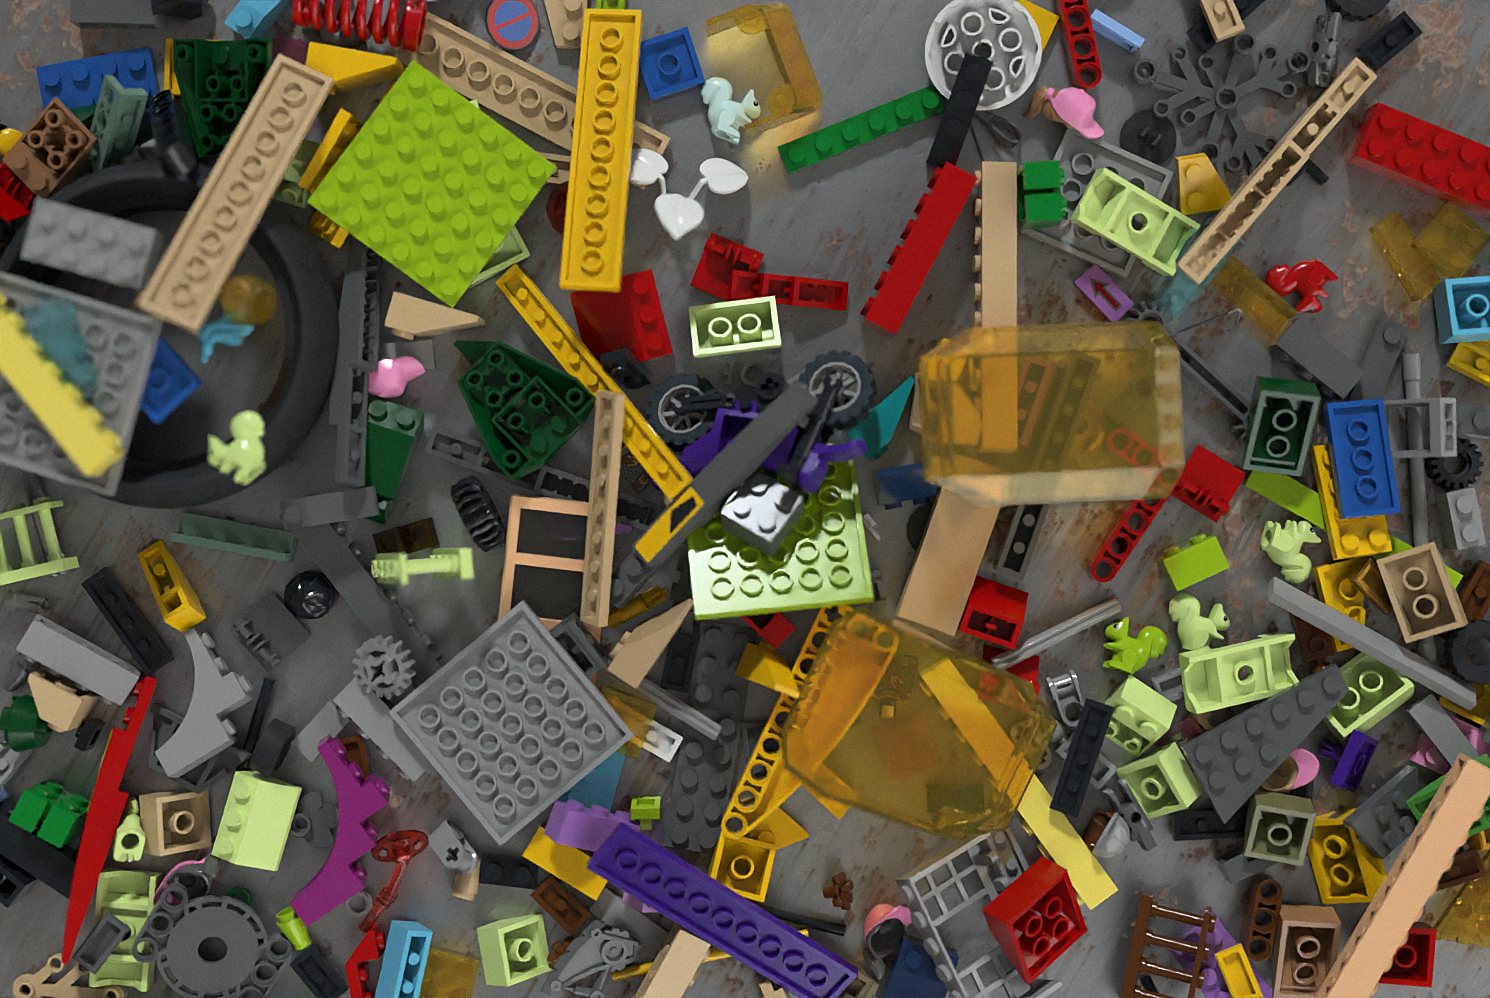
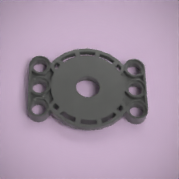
M171 883L164 888L137 934L131 950L134 959L138 962L148 963L156 959L157 967L163 980L172 990L184 998H242V995L247 991H255L259 998H266L291 956L292 943L283 933H275L268 937L267 930L259 915L250 906L238 899L222 895H208L189 901L187 888L180 883ZM171 891H179L183 895V901L176 905L170 904L166 899V895ZM157 916H164L169 921V925L165 929L159 930L153 927L152 920ZM250 916L256 921L260 929L255 928L253 921L249 918ZM207 937H219L227 945L226 955L221 960L209 962L201 958L198 953V947L202 940ZM143 941L151 942L154 946V951L147 955L141 954L137 949V945ZM276 941H283L288 948L282 954H275L271 950V945ZM166 954V958L162 960L161 956ZM261 966H269L272 968L273 974L267 979H262L257 976L256 971ZM166 967H169L175 976V982L167 974ZM183 984L191 990L198 991V994L188 992L180 986ZM236 986V990L230 992L229 989ZM223 992V995L204 996V993Z

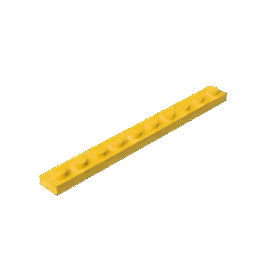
M515 263L495 282L569 375L576 377L596 398L597 391L603 390L624 394L519 264ZM625 395L622 441L667 497L674 500L694 479Z

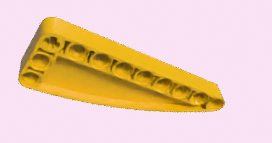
M850 605L837 606V612L840 616L838 618L833 617V620H828V614L825 612L827 607L818 609L790 670L796 685H800L804 689V693L799 699H792L787 694L780 692L723 814L721 828L725 836L730 839H739L752 830L791 796L832 751L864 707L898 646L899 634L892 625ZM861 617L867 621L866 629L859 633L854 632L851 629V622L853 619ZM882 630H890L893 633V640L886 645L880 644L877 640L878 634ZM817 632H824L828 635V642L821 647L815 646L812 643V636ZM805 658L813 659L816 662V668L810 673H805L799 667L801 661ZM781 711L788 712L792 716L790 723L779 725L775 720L777 713ZM768 738H775L780 745L777 750L770 752L763 747V742ZM756 764H761L766 767L767 773L765 776L758 778L752 775L751 768ZM743 791H751L755 799L753 802L745 804L740 801L738 796ZM731 817H737L742 821L743 825L738 830H732L727 826L726 822Z

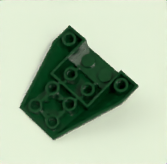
M244 38V40L238 41L173 39L174 72L199 158H220L273 65L272 38Z
M499 340L456 380L492 460L512 481L542 468L583 428L596 403V397L576 377Z

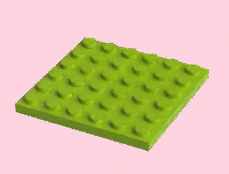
M412 60L307 202L445 304L454 308L557 167L416 61Z
M849 441L827 443V445L843 444ZM854 459L827 463L829 468L822 484L816 492L808 493L805 491L803 514L772 557L722 528L721 512L736 492L704 527H697L689 535L688 548L696 620L873 602L874 596ZM761 467L756 469L792 490L791 484H788L786 479L777 474V472Z

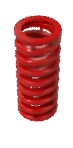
M293 0L292 22L295 25L308 28L311 23L312 27L316 30H321L326 25L327 30L333 34L338 33L342 29L346 37H353L357 32L359 39L364 41L369 40L373 35V39L377 44L382 45L388 39L391 47L398 48L402 45V50L418 53L426 24L428 2L426 0H417L416 7L418 8H414L415 0H407L398 31L397 18L400 0H390L383 27L382 7L384 0H374L367 25V0H358L351 21V0L341 1L336 18L335 0H325L320 16L319 0Z

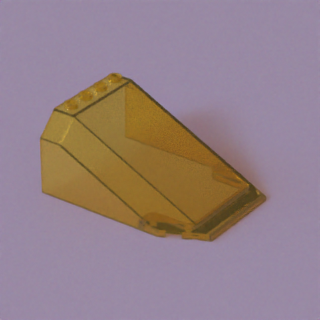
M1158 321L967 328L956 337L945 341L933 351H929L918 358L924 479L933 484L941 485L944 490L963 497L975 507L1164 499L1168 497L1185 468L1179 347Z
M859 606L832 622L799 691L800 695L798 699L796 698L781 729L784 768L826 800L952 841L963 840V836L974 833L983 835L992 830L1008 829L1058 724L1053 716L1048 713L1045 703L1038 698L1034 691L1035 688L1030 681L883 614Z

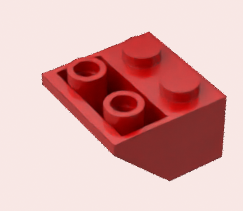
M976 575L957 630L1015 650L1024 623L1029 593Z

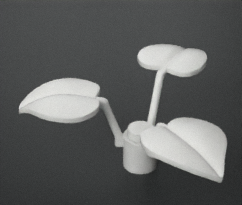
M640 148L632 149L630 180L644 185L652 184L656 180L659 181L661 195L655 202V211L660 222L675 240L702 222L704 211L694 198L703 185L707 184L714 193L728 194L739 190L748 181L746 172L734 163L722 158H711L700 165L699 173L703 178L697 183L688 198H684L679 194H666L665 178L662 174L668 171L669 165L667 161L655 151Z

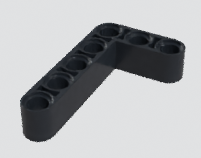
M164 90L147 99L134 147L136 145L140 147L154 139L156 151L174 176H181L189 172L196 165L197 160L187 114L172 92Z

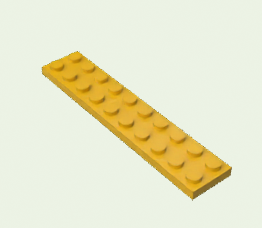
M584 8L559 285L561 289L620 292L643 25L642 10Z

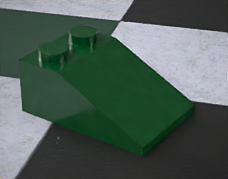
M1256 376L1248 416L1242 462L1243 469L1301 476L1321 399L1315 383Z
M369 395L367 403L364 486L348 487L359 489L375 486L377 496L394 501L424 431V413Z

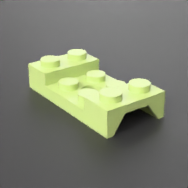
M1100 168L1095 171L1070 218V221L1092 234L1102 236L1141 259V263L1163 276H1174L1176 272L1175 260L1186 240L1200 227V224L1107 168ZM1135 214L1140 215L1143 219V226L1138 231L1131 225L1132 217Z
M1281 630L1259 635L1255 640L1211 650L1201 648L1179 653L1186 710L1200 714L1264 699L1299 682L1292 671L1289 647L1295 640V634ZM1246 665L1248 675L1245 679L1239 680L1238 671L1242 666Z
M104 868L101 870L97 884L94 927L104 914L109 911L131 928V935L129 938L121 940L96 975L90 972L89 987L111 984L134 986L140 992H147L153 987L156 959L148 963L138 962L134 959L131 949L137 934L154 907L153 897L162 883V872ZM156 917L152 920V925H153L154 928H155ZM143 941L137 945V949L141 954L147 955L153 952V944Z

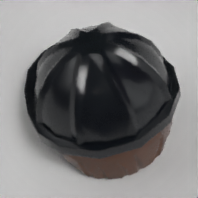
M307 570L293 577L286 585L284 601L295 617L317 619L324 617L337 604L340 593L324 573L317 570Z

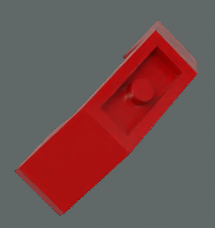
M375 924L370 928L345 964L351 998H374L373 993L368 991L367 981L370 979L368 965L363 964V961L379 959L384 953L387 939L385 932L380 931L379 924Z

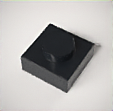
M98 718L83 722L76 731L75 737L78 739L74 747L83 752L93 749L106 722Z

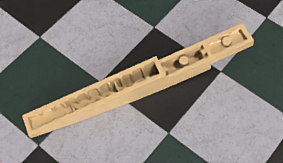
M1357 57L1351 60L1317 101L1308 107L1189 248L1176 267L1196 285H1199L1310 158L1309 155L1378 76Z

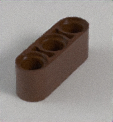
M1258 874L1250 882L1239 937V943L1242 944L1246 955L1256 962L1266 960L1272 952L1283 896L1281 885L1266 874ZM1271 883V891L1267 895H1261L1262 886ZM1265 911V920L1261 923H1256V915ZM1255 940H1260V947L1256 951H1250L1251 943Z

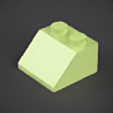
M1175 742L1154 748L1115 771L1120 780L1123 778L1126 780L1148 819L1186 809L1203 793L1201 786Z
M538 913L498 920L477 928L486 985L509 987L552 970L548 967L550 962L547 961L549 949L543 914Z

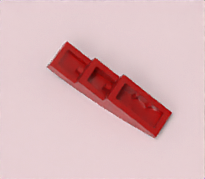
M730 270L727 299L745 300L775 296L776 304L846 311L849 282Z

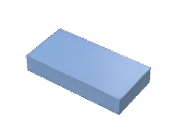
M1097 9L1090 16L1094 31L1131 54H1134L1145 40Z

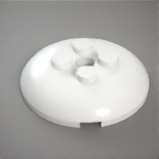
M954 0L936 16L926 38L925 62L933 84L945 98L949 100L966 51L975 54L976 46L982 43L987 44L991 48V56L988 59L994 62L976 110L984 111L1003 107L1019 98L1029 88L1040 66L1042 43L1034 19L1016 0Z

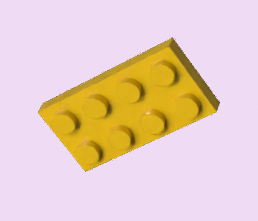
M1329 444L1311 447L1310 455L1333 560L1385 554L1393 551L1385 515L1340 519Z

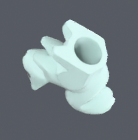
M719 77L710 78L702 85L701 96L703 97V103L709 105L708 120L711 125V132L716 137L737 145L740 141L739 127L751 129L752 121L750 119L759 118L761 115V108L754 97V90H749L743 101L737 103L731 100L733 89L728 80Z

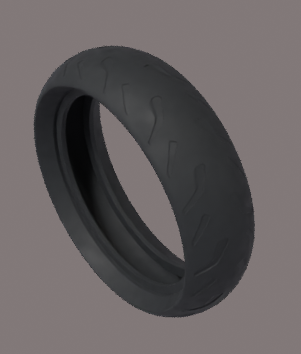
M163 160L129 162L84 176L64 187L47 201L121 221L151 212H190L214 168L196 163L186 174L174 176ZM270 199L247 241L260 255L274 278L284 310L286 328L285 349L278 378L271 394L257 413L264 422V434L259 437L264 446V471L247 485H243L241 481L239 483L235 481V475L237 474L235 469L225 474L220 472L221 465H211L208 459L209 451L194 457L165 462L145 460L126 454L114 496H107L82 487L79 488L108 500L143 508L175 509L194 507L234 495L261 481L282 465L309 435L310 430L320 417L331 391V380L338 351V309L330 278L315 246L294 218L275 200ZM31 215L15 234L0 261V272L56 288L65 269L21 257ZM230 438L224 444L226 446L230 445L235 441V438Z

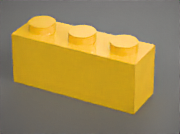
M543 821L522 856L596 901L608 881L587 868L588 860L594 852L555 843L544 834L547 823Z

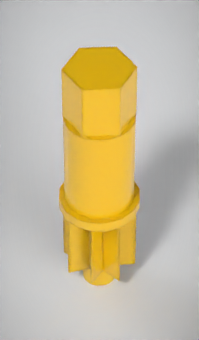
M658 584L638 594L624 608H614L609 611L608 626L614 629L645 611L648 612L655 606L667 601L666 595L670 593L666 586L660 588Z

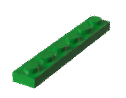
M932 84L778 146V150L787 173L790 175L942 114L946 109L947 103L944 96Z

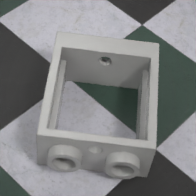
M1439 397L1383 401L1392 458L1457 456L1456 398ZM1429 406L1430 450L1400 451L1399 408Z

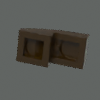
M432 517L372 534L378 554L407 555L440 545Z

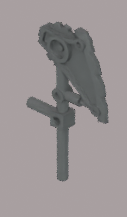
M594 920L581 932L583 935L575 938L566 948L568 951L558 958L553 966L555 969L547 976L541 992L550 994L551 991L564 989L571 991L574 995L585 998H604L602 992L610 972H614L616 969L620 971L625 968L627 963L630 964L632 961L638 960V955H641V944H639L637 938H633L632 935L629 936L627 930H619V927H612L611 930H607V928L601 930L606 923ZM598 972L593 986L589 988L574 984V986L570 985L581 978Z

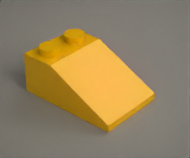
M309 42L305 65L333 78L334 84L328 96H335V92L348 93L399 78L406 70L396 57Z

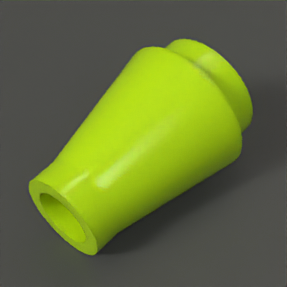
M291 906L281 910L276 915L278 920L277 926L293 944L296 951L304 949L311 944L307 926Z

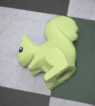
M244 411L235 416L231 422V433L235 441L228 446L218 438L209 437L208 459L210 464L213 466L221 465L220 472L225 474L235 469L237 471L235 481L237 483L241 481L243 485H247L265 469L263 461L264 446L259 439L264 434V422L261 416L252 411Z
M1287 520L1284 529H1281V524L1278 522L1266 521L1260 541L1262 549L1267 551V554L1274 563L1282 566L1280 573L1284 576V580L1291 582V584L1304 582L1311 574L1312 564L1306 555L1300 553L1303 542L1320 543L1321 539L1316 536L1312 525L1307 520H1301L1298 523Z
M1177 594L1169 603L1168 613L1171 615L1173 622H1178L1177 633L1183 649L1193 651L1207 648L1211 650L1209 644L1212 639L1224 640V637L1217 630L1225 631L1229 629L1230 621L1223 612L1222 604L1215 603L1208 618L1200 616L1199 601L1192 594Z
M135 797L127 799L119 820V826L114 834L113 856L118 862H125L126 860L128 862L138 861L141 859L146 837L140 825L139 801Z

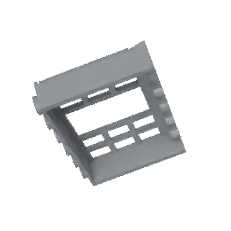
M989 830L971 832L934 857L895 879L899 887V896L907 904L911 912V921L919 929L924 940V948L932 956L936 965V973L940 980L944 982L949 992L948 998H968L960 979L968 974L971 975L978 989V992L970 998H989L988 994L1003 985L1008 998H1016L1008 980L1019 973L1015 968L1006 974L1004 973L997 958V955L1003 952L1000 945L956 973L935 929L936 926L987 895L989 902L993 901L1011 884L1007 877H997L992 867L994 863L999 861L996 852L985 851L981 844L982 840L991 835ZM966 851L971 865L957 873L951 860ZM945 864L951 877L936 886L930 873ZM975 870L983 889L968 897L960 879ZM924 877L930 890L920 896L914 883ZM954 883L963 902L947 910L939 892ZM932 896L942 914L933 921L923 903ZM991 960L999 978L984 988L976 969ZM1042 972L1029 984L1031 989L1018 998H1046L1063 985L1058 980H1046Z

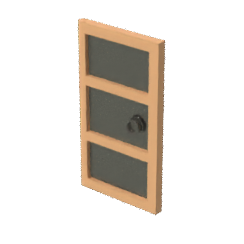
M518 493L510 495L498 620L522 600L528 604L548 630L574 612L580 618L588 502L521 495ZM583 622L600 644L602 627H596ZM597 672L589 677L594 685L596 684Z

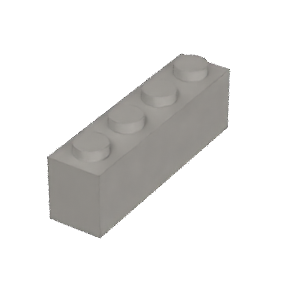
M39 614L36 615L15 649L20 652L19 655L23 659L32 663L38 661L47 666L46 670L57 677L64 675L73 680L72 684L83 691L90 689L99 694V699L109 705L116 703L122 706L142 671Z
M357 675L333 699L337 704L335 706L336 710L344 718L348 719L350 717L357 724L355 728L365 739L370 737L378 745L376 750L382 757L387 760L391 758L398 765L396 770L406 780L411 779L415 782L432 764L389 714V711L395 705L385 695L376 698V691L374 690L367 693V685L365 683L359 685L358 682L362 678L361 675Z

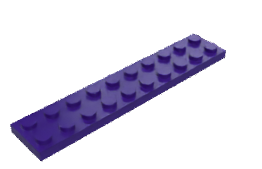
M623 822L618 824L588 860L587 868L799 998H837L858 976V968Z

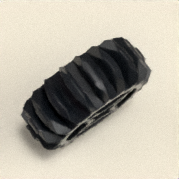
M470 476L452 485L451 496L456 506L455 508L478 548L488 552L506 543V527L481 481L475 476Z

